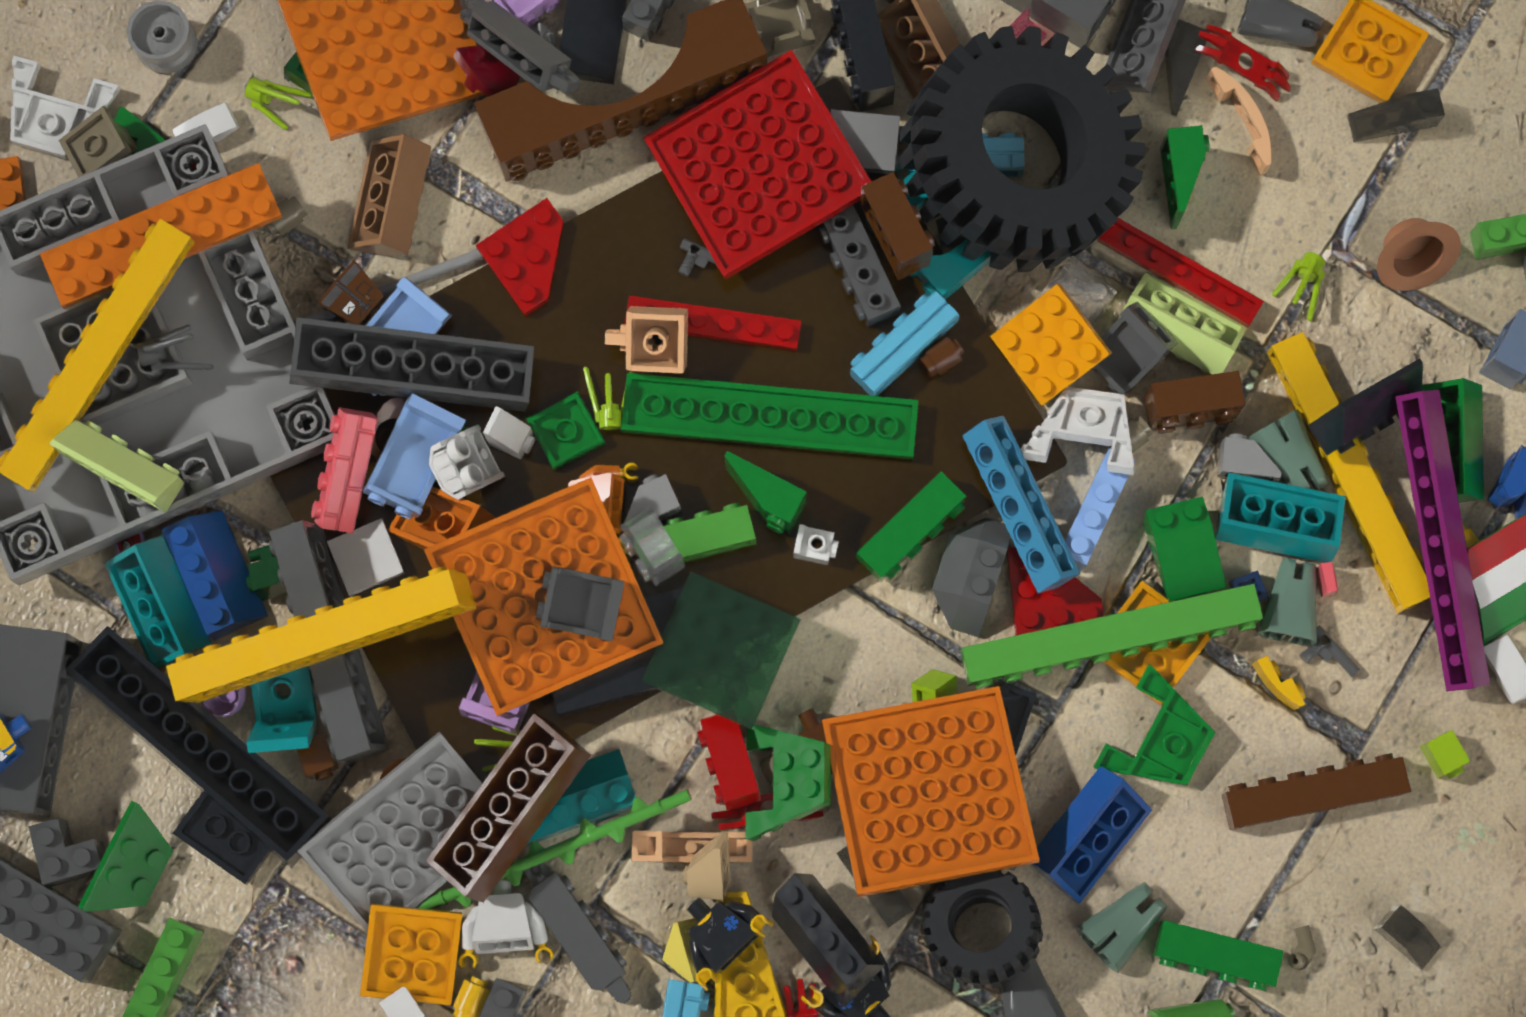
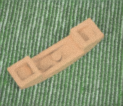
M1215 66L1210 69L1206 80L1219 103L1229 98L1254 140L1247 152L1260 175H1263L1271 165V143L1264 118L1258 106L1242 85L1225 71Z
M632 830L631 861L691 863L694 854L720 833ZM728 832L730 863H752V841L745 839L746 832Z

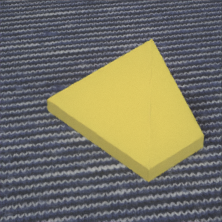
M695 918L673 924L662 958L666 964L690 983L696 981L697 975L692 964L689 948L691 936L688 932L698 922Z

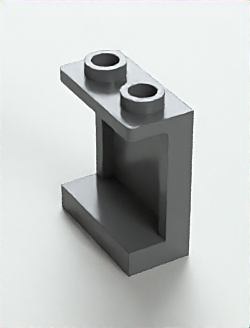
M1138 301L1126 307L1120 314L1121 317L1101 337L1112 354L1092 368L1107 380V385L1111 390L1124 395L1133 390L1178 344Z
M552 566L551 572L545 571L542 589L547 590L545 602L539 601L535 619L541 620L540 627H548L612 641L625 581Z

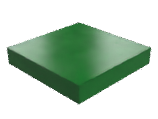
M578 391L526 419L554 471L606 444Z

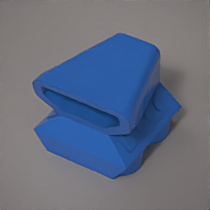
M1523 445L1519 447L1517 452H1513L1510 455L1488 496V502L1492 504L1495 510L1514 503L1516 519L1526 513V447Z

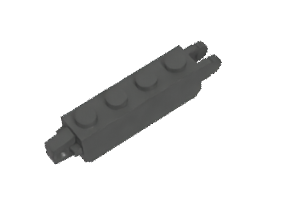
M463 0L464 4L470 8L463 9L460 14V19L468 25L467 36L532 84L536 89L546 91L555 88L564 93L578 90L580 79L569 69L571 64L569 57L495 1Z
M544 863L525 870L533 887L530 890V901L590 988L599 991L607 989L611 996L614 997V1000L621 1004L631 1000V989H628L629 986L622 978L627 973L623 968L627 965V962L618 950L612 952L606 942L610 940L609 936L600 924L596 927L588 918L592 915V912L583 899L579 902L576 901L571 893L575 888L568 877L564 875L560 878L556 872L553 873Z

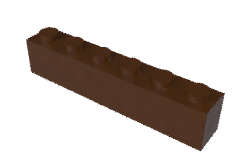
M1389 753L1376 756V762L1364 764L1363 759L1346 762V768L1335 770L1334 765L1317 768V774L1306 776L1305 771L1287 774L1288 780L1276 782L1275 777L1258 780L1259 786L1247 788L1246 783L1228 786L1229 792H1225L1221 796L1229 830L1411 793L1403 757L1393 758V754Z

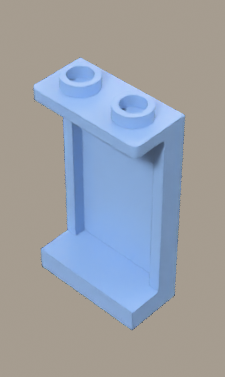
M403 276L396 285L397 289L366 326L437 334L452 315L411 280Z
M412 393L407 398L364 487L363 493L369 495L367 499L379 506L387 504L395 508L394 512L406 519L420 516L423 511L422 507L436 479L429 466L431 446L456 435L461 431L465 419Z

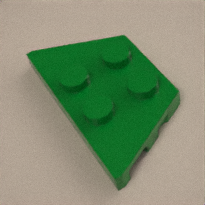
M131 800L78 906L81 910L89 912L147 905L173 849L140 804Z

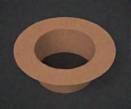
M1410 218L1396 224L1384 238L1383 250L1377 262L1379 279L1387 287L1400 291L1416 290L1434 283L1452 268L1459 256L1461 241L1458 233L1447 224L1428 222L1422 218Z

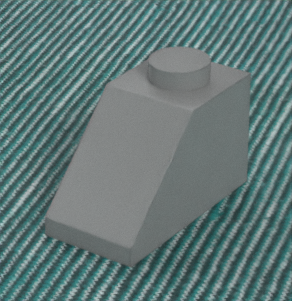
M1230 434L1229 437H1224L1220 443L1217 477L1227 478L1228 473H1234L1273 482L1279 481L1281 471L1255 440L1246 439L1247 436L1242 434Z
M659 474L649 476L643 480L644 484L638 487L624 522L627 535L637 532V529L640 527L655 524L681 512L680 504L666 474L663 476H659Z

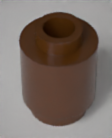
M945 337L923 352L924 355L919 358V362L928 376L932 378L935 375H942L962 362L961 355L964 351L955 338L950 340L948 337Z

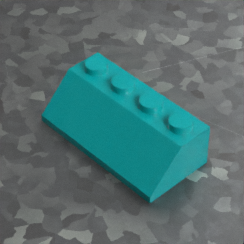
M1228 473L1218 512L1215 540L1325 563L1332 562L1340 548L1345 496Z
M163 535L135 544L104 563L146 658L157 669L176 661L175 658L178 656L196 652L212 643L204 630Z
M620 749L590 759L585 763L525 846H529L532 841L540 842L579 828L581 820L585 818L593 823L632 809L633 800L637 797Z

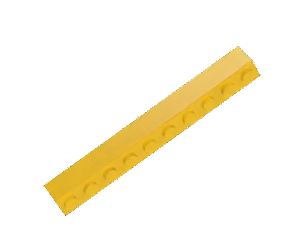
M159 219L157 224L152 223L144 236L147 240L141 249L136 248L129 258V268L125 274L120 273L112 285L114 291L109 299L104 298L96 310L98 316L92 324L88 323L80 334L82 339L76 349L72 348L64 359V364L66 365L60 375L56 373L47 386L49 392L43 400L39 399L32 408L31 414L33 417L27 425L23 424L15 435V440L17 441L11 451L9 449L6 450L0 458V474L35 493L60 454L50 445L52 439L74 420L81 421L195 243L190 236L162 219Z
M1301 332L1272 345L1267 351V355L1294 409H1299L1311 443L1337 495L1345 496L1344 509L1396 613H1401L1430 599L1427 577L1420 564L1422 563L1421 555L1417 548L1411 546L1407 538L1409 533L1404 522L1398 521L1394 513L1395 504L1389 494L1385 495L1380 485L1382 484L1381 476L1376 468L1371 467L1367 459L1369 457L1368 450L1364 443H1360L1358 439H1355L1353 441L1356 445L1346 452L1340 454L1336 450L1326 455L1309 429V424L1342 403V399L1337 390H1332L1328 382V371L1323 364H1319L1315 356L1316 348L1310 338H1306L1304 332Z

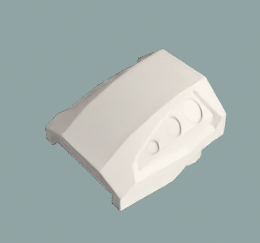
M479 424L431 446L429 466L441 490L457 500L505 477L503 471H500L480 431Z

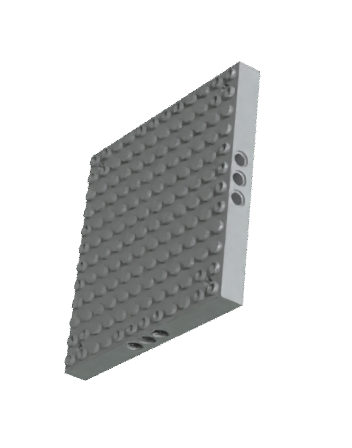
M206 124L0 211V458L6 450L9 449L11 451L17 441L15 440L17 431L23 424L27 425L33 417L31 411L35 403L39 399L43 400L49 392L47 386L56 373L60 375L66 365L64 364L66 355L72 348L76 349L80 344L82 330L88 323L92 324L98 316L96 310L104 298L109 299L114 289L108 290L63 309L40 253L228 176V170ZM193 163L197 164V170L191 171L190 165ZM254 230L183 260L80 421L83 424L87 420L91 421L103 429L101 434L111 438L112 434L128 443L126 448L136 453L138 449H141L154 457L152 462L162 467L166 463L180 472L178 477L184 484L168 511L165 513L64 457L62 454L58 455L35 493L0 474V557L10 581L19 586L317 456L324 452L327 443L331 444L333 433L330 432V422L335 412L324 388L289 384L296 324ZM185 325H190V330L173 338L192 334L193 339L166 347V358L161 359V361L212 364L213 369H158L152 371L151 365H141L137 352V343L146 342V339L160 336ZM309 419L311 429L306 431L303 421ZM32 539L37 541V543L34 544L35 550L33 551L28 548L31 546L30 541Z

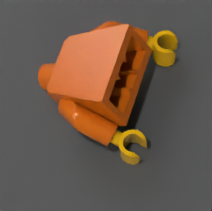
M628 463L624 468H620L619 465H594L581 474L579 479L571 480L568 487L592 477L616 534H620L624 481L628 484H633L639 478L638 476H629L626 471L637 470L638 466L635 463ZM629 535L618 538L620 544L622 540L634 542L633 538ZM623 549V551H624L625 554H628V553L631 552V550H625V549Z

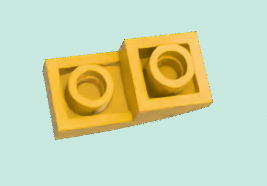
M1268 655L1252 664L1262 682L1281 702L1293 710H1297L1305 705L1303 699L1306 696L1301 685L1298 682L1294 683L1292 677L1281 682L1279 679L1281 671L1274 660L1270 661Z

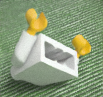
M499 881L493 889L494 895H489L484 903L479 901L478 906L472 908L462 924V948L465 949V953L459 958V965L462 968L465 967L466 956L472 957L474 969L480 961L478 954L534 950V944L538 947L535 951V959L538 963H540L538 954L541 950H547L550 953V960L552 961L553 951L546 945L548 936L543 918L532 903L524 902L523 894H512V886L509 881Z

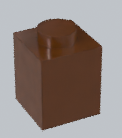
M323 732L314 735L309 748L296 749L305 775L311 780L316 779V782L326 780L333 776L332 771L339 769L336 758L330 751L328 736Z

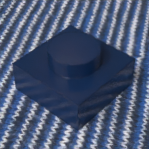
M1258 570L1228 582L1231 589L1255 584L1259 602L1269 598Z

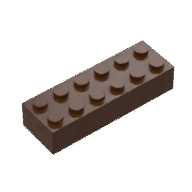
M534 713L426 862L465 897L484 903L591 757V754L552 721Z

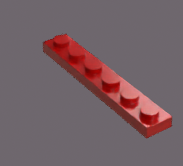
M1120 218L1098 238L1097 242L1247 328L1264 302Z
M629 295L627 310L630 306L688 309L689 336L797 351L801 320Z

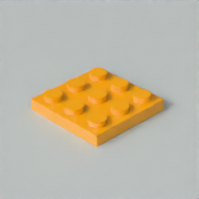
M1349 0L1311 61V64L1385 106L1429 33L1372 0Z
M1057 283L990 336L1041 406L1048 403L1112 354L1061 283Z
M1141 581L1117 614L1168 603V600L1144 581ZM1209 634L1197 636L1198 641L1181 645L1180 640L1168 642V648L1151 651V647L1140 648L1139 654L1129 657H1122L1121 653L1110 655L1111 660L1102 663L1134 687L1138 684L1149 664L1174 688L1211 638ZM1142 692L1159 706L1162 704L1161 701Z
M371 903L360 996L386 999L400 988L407 987L416 1002L451 1005L462 912Z

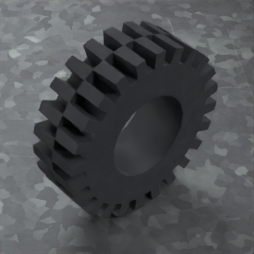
M1013 26L1000 27L990 39L986 32L977 34L965 47L959 45L950 53L919 90L920 93L913 100L906 113L911 118L902 128L900 141L910 145L900 156V164L902 170H916V173L906 184L910 198L927 194L929 200L919 211L925 223L927 224L941 215L948 224L938 237L949 245L962 234L968 239L962 255L975 261L986 250L991 251L989 267L1003 270L1016 259L1018 272H1031L1042 262L1045 269L1058 266L1068 256L1070 259L1076 257L1119 220L1118 217L1130 206L1134 199L1130 193L1140 184L1143 171L1134 167L1145 157V143L1130 141L1143 128L1140 116H1120V113L1133 100L1127 88L1111 95L1108 93L1105 87L1115 77L1116 73L1108 64L1095 75L1086 69L1095 52L1085 45L1071 57L1064 55L1069 37L1056 32L1043 46H1041V28L1028 26L1017 38H1015ZM995 111H1011L1025 115L1041 125L1051 136L1060 156L1061 177L1059 185L1049 189H1034L1022 186L1002 174L991 161L984 146L982 137L984 115Z

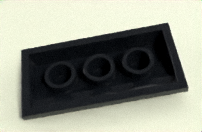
M567 0L559 51L571 59L569 69L580 80L614 84L623 31L622 16L626 11L627 0Z

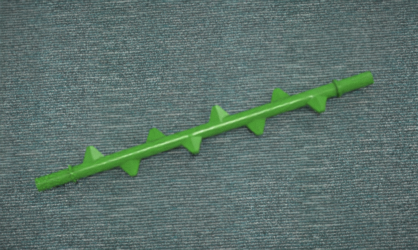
M686 789L662 800L657 799L655 803L647 805L637 797L633 800L631 813L598 827L585 818L581 820L579 835L548 848H544L537 841H532L528 856L514 861L500 880L506 878L514 886L520 885L524 870L555 857H559L568 865L573 864L577 848L608 835L617 843H621L624 840L627 827L660 813L663 815L665 811L691 801L690 792ZM452 887L445 891L440 890L438 894L426 898L416 908L433 909L441 905L446 906L448 902L455 899L467 908L471 906L472 899L465 897L455 887Z

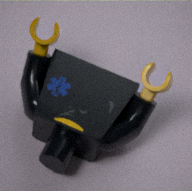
M701 898L696 899L687 910L698 921L688 931L691 936L689 948L692 964L697 973V983L705 991L708 990L706 983L709 979L712 978L716 984L719 983V978L713 971L715 973H722L759 936H766L762 932V928L765 924L773 927V921L761 915L751 905L729 901L726 904L718 902L710 908Z
M873 935L869 936L872 940L870 947L885 966L846 1007L840 1005L827 987L819 991L814 986H809L814 991V995L809 1000L802 996V1001L818 1011L823 1017H891L881 1006V1003L890 996L888 991L892 984L889 966L880 951L879 943Z

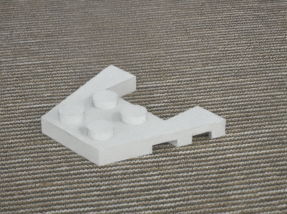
M13 56V106H11L10 141L18 146L68 159L58 140L102 106L107 109L121 89L116 84L94 78L84 105L35 92L32 89L41 66L38 62Z
M1067 387L1047 412V418L1041 426H1037L1032 432V438L1027 445L1023 444L1020 449L1025 460L1046 463L1054 438L1112 446L1107 462V472L1134 475V460L1124 394Z

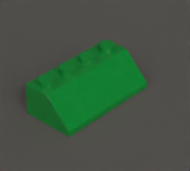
M1465 378L1422 385V391L1439 390L1459 503L1484 500L1482 385Z

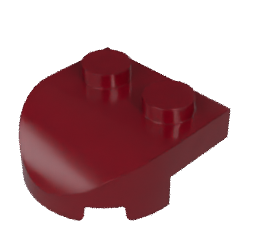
M482 46L456 48L454 58L466 74L465 87L472 93L478 90L488 94L487 97L518 84L520 76Z

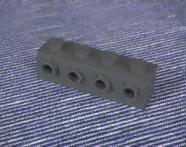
M631 0L622 16L624 30L649 42L654 32L657 33L663 22V15L667 8L670 9L675 0Z
M854 205L821 223V227L818 228L819 235L823 243H829L833 253H830L831 261L835 269H841L845 277L841 279L847 295L852 294L857 303L853 307L859 321L864 320L867 327H870L900 314L901 306Z

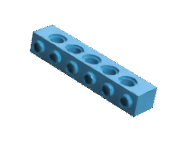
M999 416L984 419L963 435L968 450L979 469L980 475L992 496L993 502L1004 521L1006 529L1037 592L1042 593L1057 589L1079 575L1080 571L1005 417Z

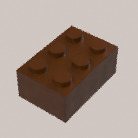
M891 172L861 186L860 207L897 279L900 280L930 266L931 256L933 255L932 247L935 244L928 230L923 231L919 223L922 219L915 204L910 205L906 197L908 190L902 179L897 180L894 172Z
M1239 371L1151 383L1144 396L1148 425L1152 431L1158 430L1159 434L1173 432L1176 430L1175 427L1187 426V429H1198L1204 427V423L1216 422V425L1230 424L1245 406Z

